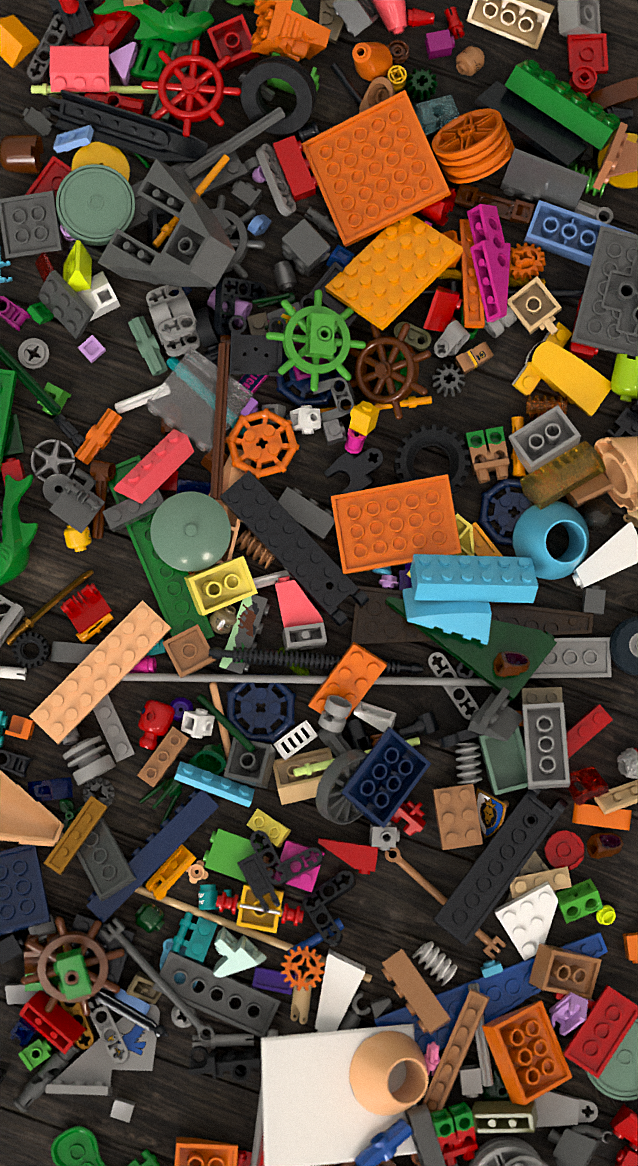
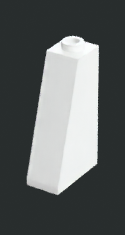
M633 523L626 524L574 570L572 577L576 586L580 585L582 589L638 563V534Z
M329 949L315 1024L317 1032L337 1031L366 972L365 966Z

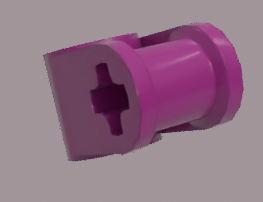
M0 296V304H7L6 309L0 311V317L15 330L20 331L24 321L31 317L30 314L6 297Z

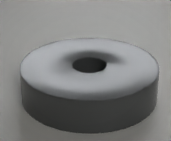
M55 473L49 476L43 484L45 498L54 504L65 490L66 484L71 482L72 479L63 473ZM57 485L62 487V492L58 493L55 490Z

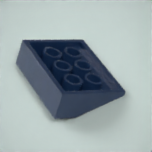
M388 727L340 792L373 824L385 828L431 763L392 728Z

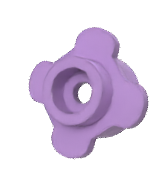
M382 575L379 585H382L384 589L393 590L394 587H398L399 582H397L396 576Z

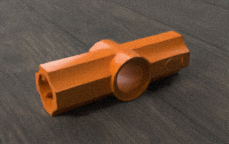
M108 408L97 425H93L85 437L86 440L74 456L89 466L99 451L107 446L111 440V434L123 418Z

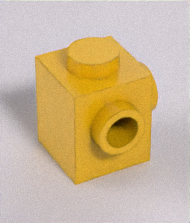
M362 401L357 406L355 405L350 412L351 421L349 428L367 436L376 426L380 409L365 401Z

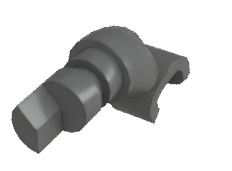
M362 990L355 992L350 1002L352 1010L347 1011L338 1027V1031L357 1029L361 1020L360 1015H366L372 1010L368 1005L362 1008L357 1007V1001L364 996Z

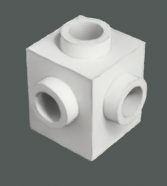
M304 405L290 411L293 431H302V434H313L314 430L321 428L322 418L320 409L312 408V405Z
M196 708V711H184L180 731L191 734V737L199 739L203 736H211L215 716L207 714V710Z

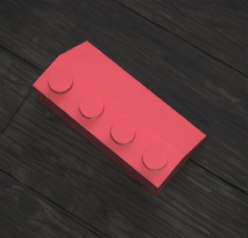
M173 429L114 487V490L143 504L194 453L188 436Z

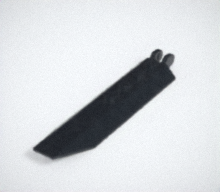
M61 90L62 96L48 95V100L60 104V108L48 105L46 108L47 112L59 117L55 128L71 131L91 125L94 130L93 140L151 159H158L161 162H195L207 153V142L191 134L186 138L182 135L183 130L169 123L66 90Z

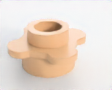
M198 860L186 870L191 883H197L198 880L208 877V872L205 871L202 860Z

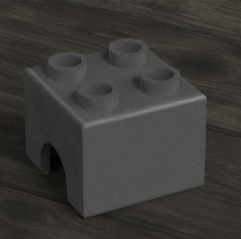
M306 219L300 221L282 238V255L288 261L292 260L296 264L295 268L301 275L305 274L307 277H310L329 259L330 245Z

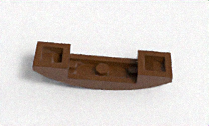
M638 77L615 83L590 94L591 103L595 102L603 108H608V106H615L638 99Z
M464 184L459 185L454 203L469 210L479 204L497 206L499 219L516 223H530L535 204L517 199L516 201H511L479 192V188Z

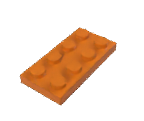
M353 642L309 701L308 706L321 714L325 710L324 705L329 695H336L347 699L352 704L350 716L386 668L387 663Z

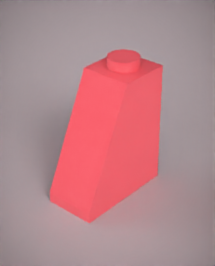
M288 575L279 577L278 581H275L284 628L323 623L321 614L294 578H290Z

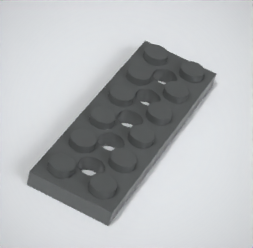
M169 951L159 975L185 1004L261 1038L265 1037L281 1002L280 999L229 976L216 977L213 974L214 969L174 951ZM183 973L186 976L185 981L182 983L176 982L174 980L175 974ZM194 982H203L204 988L201 991L194 990L192 987ZM155 983L153 989L165 994ZM219 989L223 995L220 999H213L211 992ZM237 997L241 1000V1004L239 1007L234 1008L230 1006V1000ZM257 1006L259 1013L251 1016L248 1013L249 1007Z

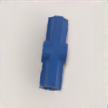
M400 1118L386 1132H380L375 1135L370 1141L371 1145L354 1159L356 1165L377 1166L381 1161H387L392 1158L397 1152L396 1148L413 1134L410 1126Z

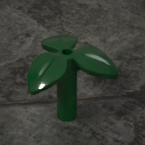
M62 798L59 800V807L63 813H66V818L63 820V830L66 832L84 805H81L75 811L74 802Z

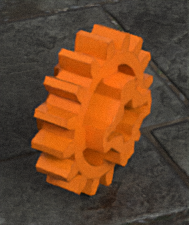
M524 243V246L517 244L516 249L510 248L509 277L513 276L514 280L521 278V281L528 277L529 280H532L533 275L539 276L538 271H544L543 266H546L544 252H541V247L535 249V244L528 246L527 243Z
M297 946V952L290 949V956H283L287 961L280 964L282 967H285V970L281 971L280 974H286L283 981H290V988L297 985V991H300L302 986L305 991H308L309 985L315 988V981H322L319 974H325V972L320 970V967L324 966L325 963H319V959L322 956H315V949L309 952L308 946H305L302 951L301 947ZM301 954L297 962H291L294 957ZM310 957H311L312 960L314 961L315 967H313V966L310 964V962H309V958H310ZM304 963V967L307 968V971H304L301 974V970L298 969V966ZM289 970L295 973L296 980L292 978ZM308 975H314L311 980L304 983Z

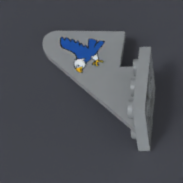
M149 1004L151 1007L146 1016L159 1025V1008L154 1004ZM122 1017L116 1025L129 1050L128 1060L122 1064L113 1062L100 1037L55 1080H52L50 1084H46V1093L112 1096V1070L153 1071L157 1041L154 1031H147L129 1019ZM108 1030L105 1034V1039L110 1042L115 1040L116 1032ZM119 1040L116 1044L110 1045L109 1047L110 1049L112 1047H115L117 1054L114 1056L115 1058L118 1057L121 1060L123 1059L122 1055L125 1053V1051H121L118 1048L117 1044H121Z

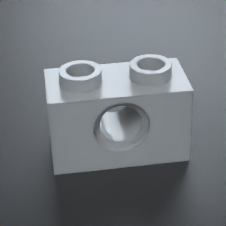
M324 622L286 627L282 632L284 650L288 652L322 648L327 643Z

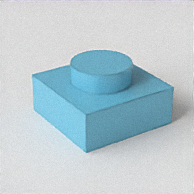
M489 960L483 963V967H480L484 978L503 972L501 963L499 961L495 962V960Z

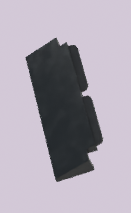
M498 80L477 97L474 102L481 109L488 108L499 111L508 129L557 165L569 169L579 163L588 146L582 143L583 138L508 89Z

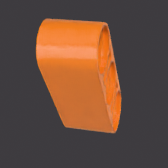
M574 803L572 823L630 830L632 810L619 809L604 815L597 805Z

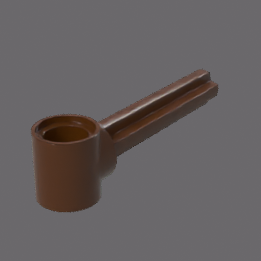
M94 460L90 466V475L93 480H96L95 495L105 501V504L93 518L92 537L101 539L104 534L105 516L102 511L106 510L108 481L114 479L116 466L112 462Z

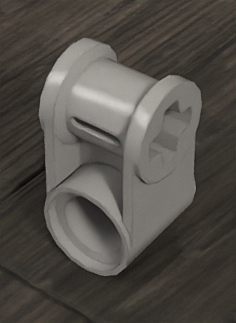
M458 320L451 322L435 343V354L441 358L447 355H456L470 338V333Z

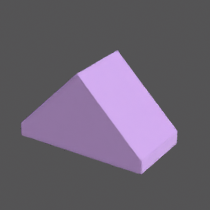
M131 42L109 54L111 64L125 86H128L131 76L130 71L134 66L138 53L135 42Z

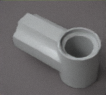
M579 200L574 211L577 214L600 222L603 221L598 216L603 215L607 218V221L603 222L606 224H610L613 219V212L608 207L600 208L582 200Z

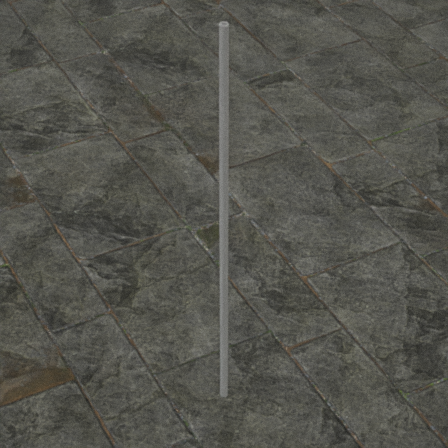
M128 673L121 681L323 684L328 676L189 674L180 678L179 674ZM378 677L374 682L376 685L490 686L481 678Z

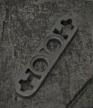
M60 13L53 17L28 66L27 75L33 83L43 82L50 70V58L42 61L40 60V55L44 52L50 54V46H62L68 34L64 24L59 28L58 21H63ZM51 36H57L58 42L50 44L48 39ZM39 68L40 75L34 77L32 72H37Z

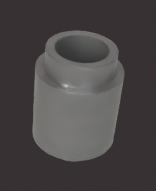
M289 261L276 263L274 265V275L278 289L284 292L293 290L294 286L297 285L292 265L289 264Z

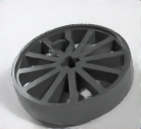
M359 749L346 751L334 759L327 767L320 779L316 792V806L321 816L335 824L345 825L363 815L340 791L368 753Z

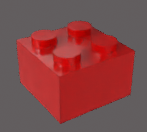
M243 14L207 29L219 60L225 55L231 56V61L223 67L224 71L259 57L257 52H251L252 36Z

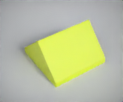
M76 240L63 264V279L75 292L91 289L92 258L82 242Z

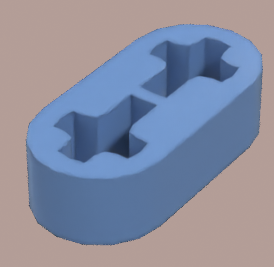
M264 214L257 215L250 222L247 230L255 236L261 235L268 229L271 220Z
M120 989L119 993L114 994L115 998L144 1015L148 1013L151 1007L139 998L128 995L123 989Z

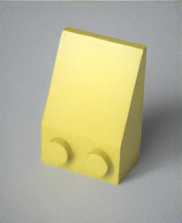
M244 556L184 577L196 610L202 616L258 593Z

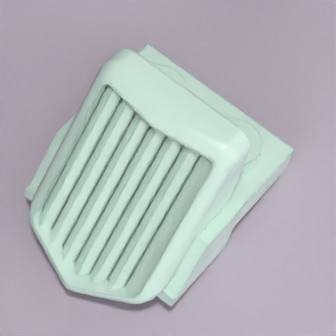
M223 927L218 932L215 941V948L223 957L215 964L213 974L216 977H224L257 966L267 958L262 952L258 951V948L246 936L243 935L237 940Z

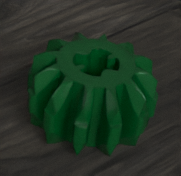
M423 67L420 68V72L414 68L413 74H408V81L405 82V87L408 88L407 94H413V100L419 97L420 102L423 101V97L429 100L431 95H435V88L438 87V82L435 81L436 74L430 75V69L424 72Z

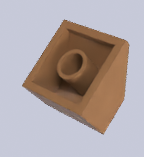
M592 468L582 473V478L576 480L574 477L565 482L566 485L563 487L564 495L569 505L574 509L606 494L614 487L600 469L594 471Z

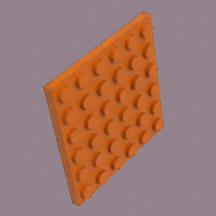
M405 90L301 143L345 247L451 195Z

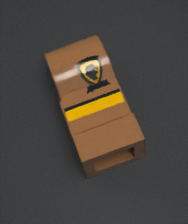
M483 342L475 348L456 356L454 362L458 368H461V374H467L491 359L494 355L487 343Z

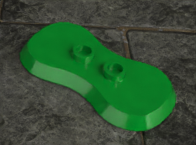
M77 1126L67 1129L58 1135L52 1143L51 1156L56 1166H105L101 1160L98 1143L94 1134L85 1127Z

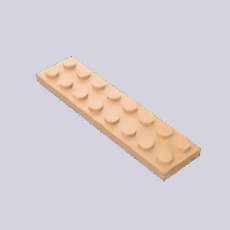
M142 600L34 710L30 717L57 744H60L172 628Z

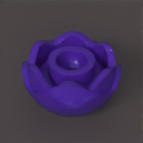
M178 697L170 703L175 709L173 720L177 722H182L184 711H193L192 702L184 697Z

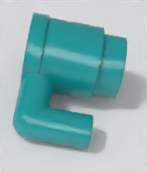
M216 884L200 885L199 910L219 908L216 907L218 897ZM225 889L224 892H226L227 897H232V889Z

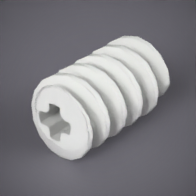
M432 941L424 943L412 958L414 959L419 956L418 964L426 962L424 970L431 967L430 975L432 976L437 973L436 981L443 979L441 985L443 986L453 977L458 966L456 964L451 965L452 960L450 958L444 960L446 954H439V947L433 948L434 943Z

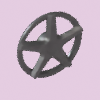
M50 439L41 442L34 448L31 455L32 470L44 482L46 478L41 475L49 469L54 474L61 473L60 465L72 464L70 471L67 473L70 476L75 467V456L72 449L60 440ZM48 443H55L50 454L39 448ZM60 445H63L69 451L71 458L59 456ZM36 454L45 461L38 470H36L34 463Z

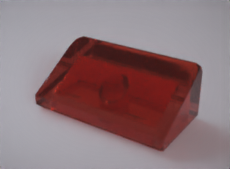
M45 252L41 253L35 265L43 282H45L49 273L54 271V268Z

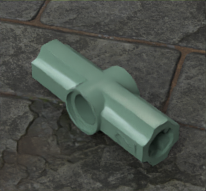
M144 316L136 317L128 322L137 341V347L142 357L145 358L152 376L160 375L168 370L160 353V347L154 335L151 334Z

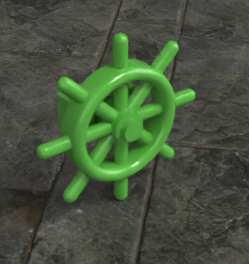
M320 289L314 292V306L305 307L298 312L287 300H282L281 306L291 318L287 322L283 333H266L268 340L283 341L284 352L289 359L278 369V373L283 375L295 366L297 369L311 374L310 389L313 392L318 390L319 375L331 372L334 369L346 381H349L351 374L342 363L346 359L350 348L364 349L366 347L364 341L350 340V333L345 320L354 311L348 307L339 315L332 309L322 306V291ZM296 324L306 335L293 334ZM337 331L340 339L334 338V333ZM293 342L306 344L296 352ZM337 347H340L339 352L335 357L334 353L336 352ZM304 356L312 357L311 363L306 362L302 358ZM320 358H326L330 363L319 365Z

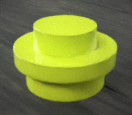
M610 905L603 906L596 913V920L600 924L610 925L616 918L615 910Z

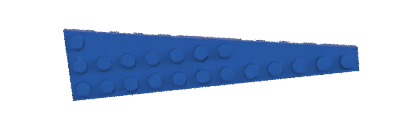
M596 932L560 946V948L595 958L608 952L601 932ZM536 956L505 967L503 972L487 978L482 976L435 994L434 996L450 1017V1022L432 1035L429 1032L424 1034L417 1023L420 1019L416 1014L412 1016L406 1006L380 1015L377 1019L374 1018L376 1026L414 1024L415 1042L421 1048L423 1055L426 1054L427 1045L431 1044V1042H436V1045H439L440 1051L447 1046L468 996L469 984L478 983L480 993L490 997L483 1014L485 1024L521 1004L532 995L541 992V989L529 983Z

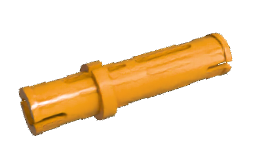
M516 416L511 418L513 434L524 427V417ZM512 446L513 476H525V468L519 461Z

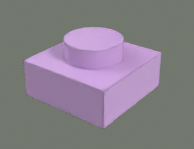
M93 335L78 347L91 363L106 351Z

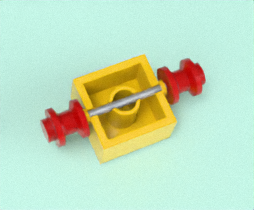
M244 883L241 901L239 902V894H235L234 897H227L226 892H223L222 895L217 897L216 907H219V912L229 909L235 915L236 908L239 909L236 926L276 933L281 915H283L281 924L288 920L293 921L294 926H297L298 922L302 923L304 911L300 910L301 906L291 909L285 903L283 910L281 905L276 907L273 904L269 893L263 896L269 907V912L265 913L258 899L256 900L248 883ZM274 889L280 904H282L284 890Z

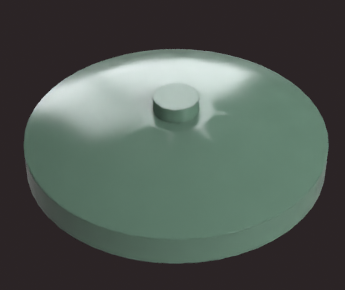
M182 492L169 497L156 510L151 522V541L157 555L170 567L184 572H198L213 566L222 558L229 546L231 525L227 513L215 499L199 492Z

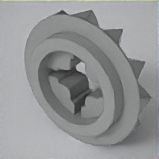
M37 338L25 340L18 350V358L22 365L33 370L42 368L48 362L50 355L45 342ZM38 349L37 353L40 358L33 357V359H30L31 355L27 350L34 352Z

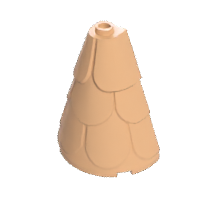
M0 770V841L54 847L64 835L62 833L64 824Z

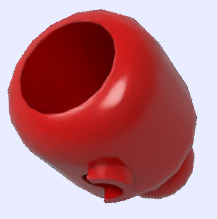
M150 699L145 703L143 711L140 713L138 727L145 732L139 739V746L155 750L158 745V736H166L170 730L175 716V709L171 705Z

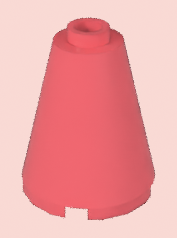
M371 0L388 32H393V35L404 32V28L407 27L405 0Z

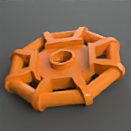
M269 408L246 416L242 414L238 416V421L229 436L225 438L232 459L231 465L246 473L250 471L259 480L261 477L287 471L288 464L295 452L299 450V445L296 442L292 428V421L269 411ZM263 418L262 424L250 426L249 422ZM268 419L281 426L278 429L268 424ZM244 426L247 431H245L243 438H237ZM286 432L289 443H282L280 434ZM260 440L268 442L263 449L261 446H257ZM236 445H242L243 455L239 456ZM286 450L285 456L280 461L278 459L280 451ZM247 459L252 460L257 466L254 468L244 462ZM272 462L275 464V466L262 469L264 464Z

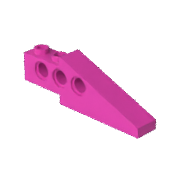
M479 204L467 211L474 246L470 247L486 320L487 322H494L507 315L511 245L510 243H505L497 206Z

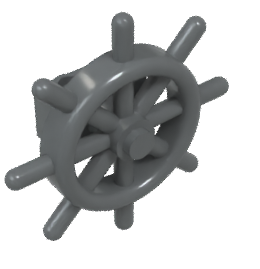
M221 194L218 196L217 208L210 210L218 219L232 246L238 247L223 274L234 269L242 279H246L248 274L240 263L244 260L248 248L263 249L265 247L264 241L249 240L244 225L256 215V211L250 209L239 218L234 213L224 210L226 198ZM238 230L240 239H230L232 234ZM206 287L208 290L213 289V287Z

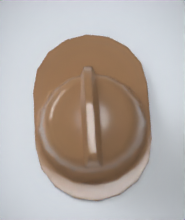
M378 77L371 82L361 101L359 113L395 95L394 88L387 78Z

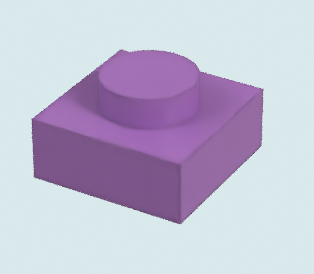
M251 398L240 412V415L246 416L258 412V401Z

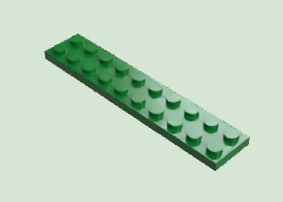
M139 455L115 465V477L113 480L108 481L116 504L129 499L116 492L114 487L141 461ZM155 513L126 526L163 617L172 628L170 630L171 636L174 637L198 624L206 640L215 637L207 616L198 614L184 579L189 573L170 567L161 560L154 550L150 531Z

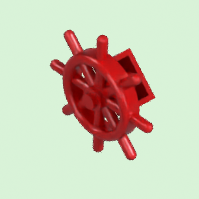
M198 39L192 42L191 54L177 57L174 60L164 50H160L158 56L166 64V67L161 72L159 81H143L141 83L143 89L158 90V95L163 105L151 118L159 120L168 113L173 118L183 121L182 135L186 138L190 136L191 123L207 120L209 117L219 127H222L224 120L216 111L221 106L224 95L239 96L241 94V89L238 87H225L220 72L231 61V56L225 55L214 64L211 60L199 55L200 41ZM190 66L189 74H184L180 70ZM197 67H201L207 71H205L202 75L197 74ZM175 75L181 83H169V81ZM212 76L215 79L216 86H211L210 78ZM167 91L180 92L169 101ZM214 94L212 100L209 102V95Z

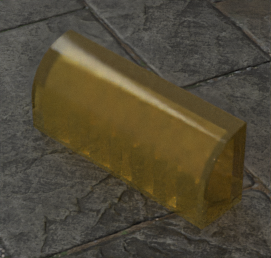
M584 441L520 479L524 495L541 510L606 471V467L598 452L588 442Z

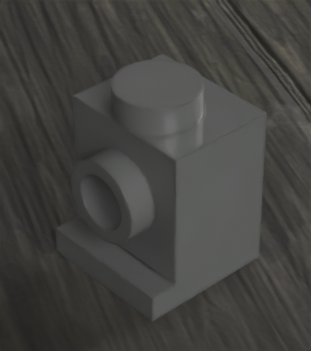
M236 181L231 188V195L234 201L250 210L254 209L262 198V191L259 188L255 191L256 189L248 182Z

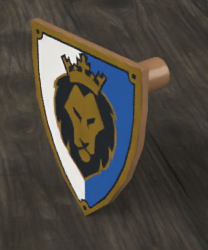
M477 788L476 804L480 828L484 837L487 838L496 833L501 827L506 808L509 807V802L507 800L501 801Z

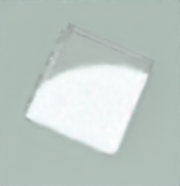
M189 347L183 359L153 397L147 400L146 405L150 413L162 417L166 425L171 428L175 427L180 432L186 434L189 439L196 443L195 445L201 451L209 453L213 450L217 366ZM230 376L228 381L226 432L253 397L251 391Z

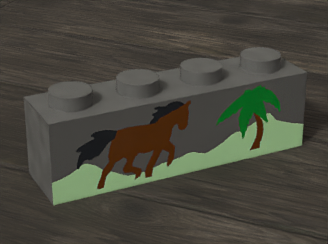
M254 594L242 600L236 617L237 622L232 628L225 650H233V646H235L237 651L238 647H242V651L244 647H247V651L249 648H252L253 652L258 642H255L256 635H261L264 623H261L263 615H268L271 606L268 604V599ZM222 657L219 667L243 675L244 671L248 672L250 664L247 663V659L246 663H242V659L240 663H237V659L235 662H232V658Z

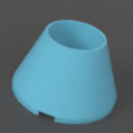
M543 501L529 507L520 516L513 531L512 545L517 557H532L536 577L555 580L570 575L582 564L589 548V531L581 514L572 506L559 501ZM561 523L569 534V545L561 557L554 559L547 551L546 537L554 525Z

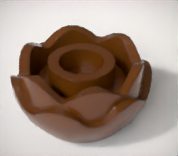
M395 40L386 46L392 55V63L401 64L408 59L409 46L405 42Z

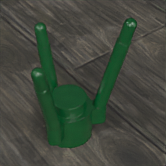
M290 292L255 299L252 303H263L257 305V308L278 304L279 308H283L281 306L282 300H287L290 304L296 303V299L293 293Z
M170 776L168 780L165 778L160 785L145 795L139 803L142 804L162 789L164 793L152 806L155 809L167 795L170 797L174 795L160 823L161 825L169 817L178 797L182 793L180 789L183 786Z

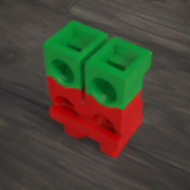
M466 1102L450 1106L448 1111L444 1108L431 1112L430 1116L446 1166L455 1165L457 1163L455 1156L462 1155V1158L467 1161L474 1159L475 1150L478 1149L472 1111Z

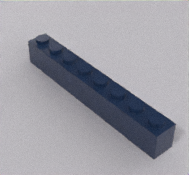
M196 789L188 797L191 801L186 806L182 803L174 811L176 816L172 820L167 818L160 825L162 830L157 835L153 832L145 840L148 844L143 849L138 847L131 854L133 859L128 864L136 877L135 881L103 902L99 899L96 891L87 898L89 903L86 906L103 923L219 807L204 790L199 792Z

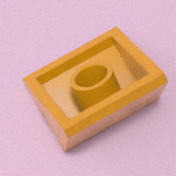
M12 15L0 18V56L14 68L40 44V41Z

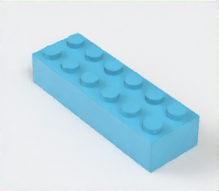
M413 554L410 575L414 600L534 603L538 583L532 557Z

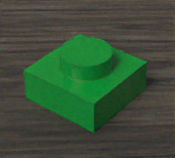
M42 302L32 304L26 310L39 325L51 321L54 317L53 313Z

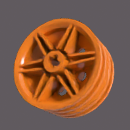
M486 108L465 113L443 126L432 140V149L437 160L440 162L446 179L452 183L462 184L480 180L500 169L511 158L514 152V144L500 112L495 109Z

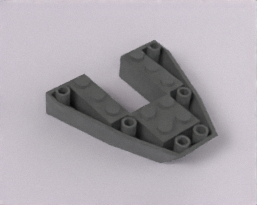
M156 159L137 194L180 219L161 253L156 252L123 231L116 229L98 263L127 279L175 287H216L236 251L216 216L184 176Z

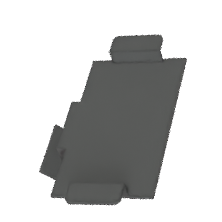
M33 107L30 110L28 108L22 113L25 116L23 120L41 135H48L51 131L52 123L46 118H49L51 113L47 112L45 108L39 112Z

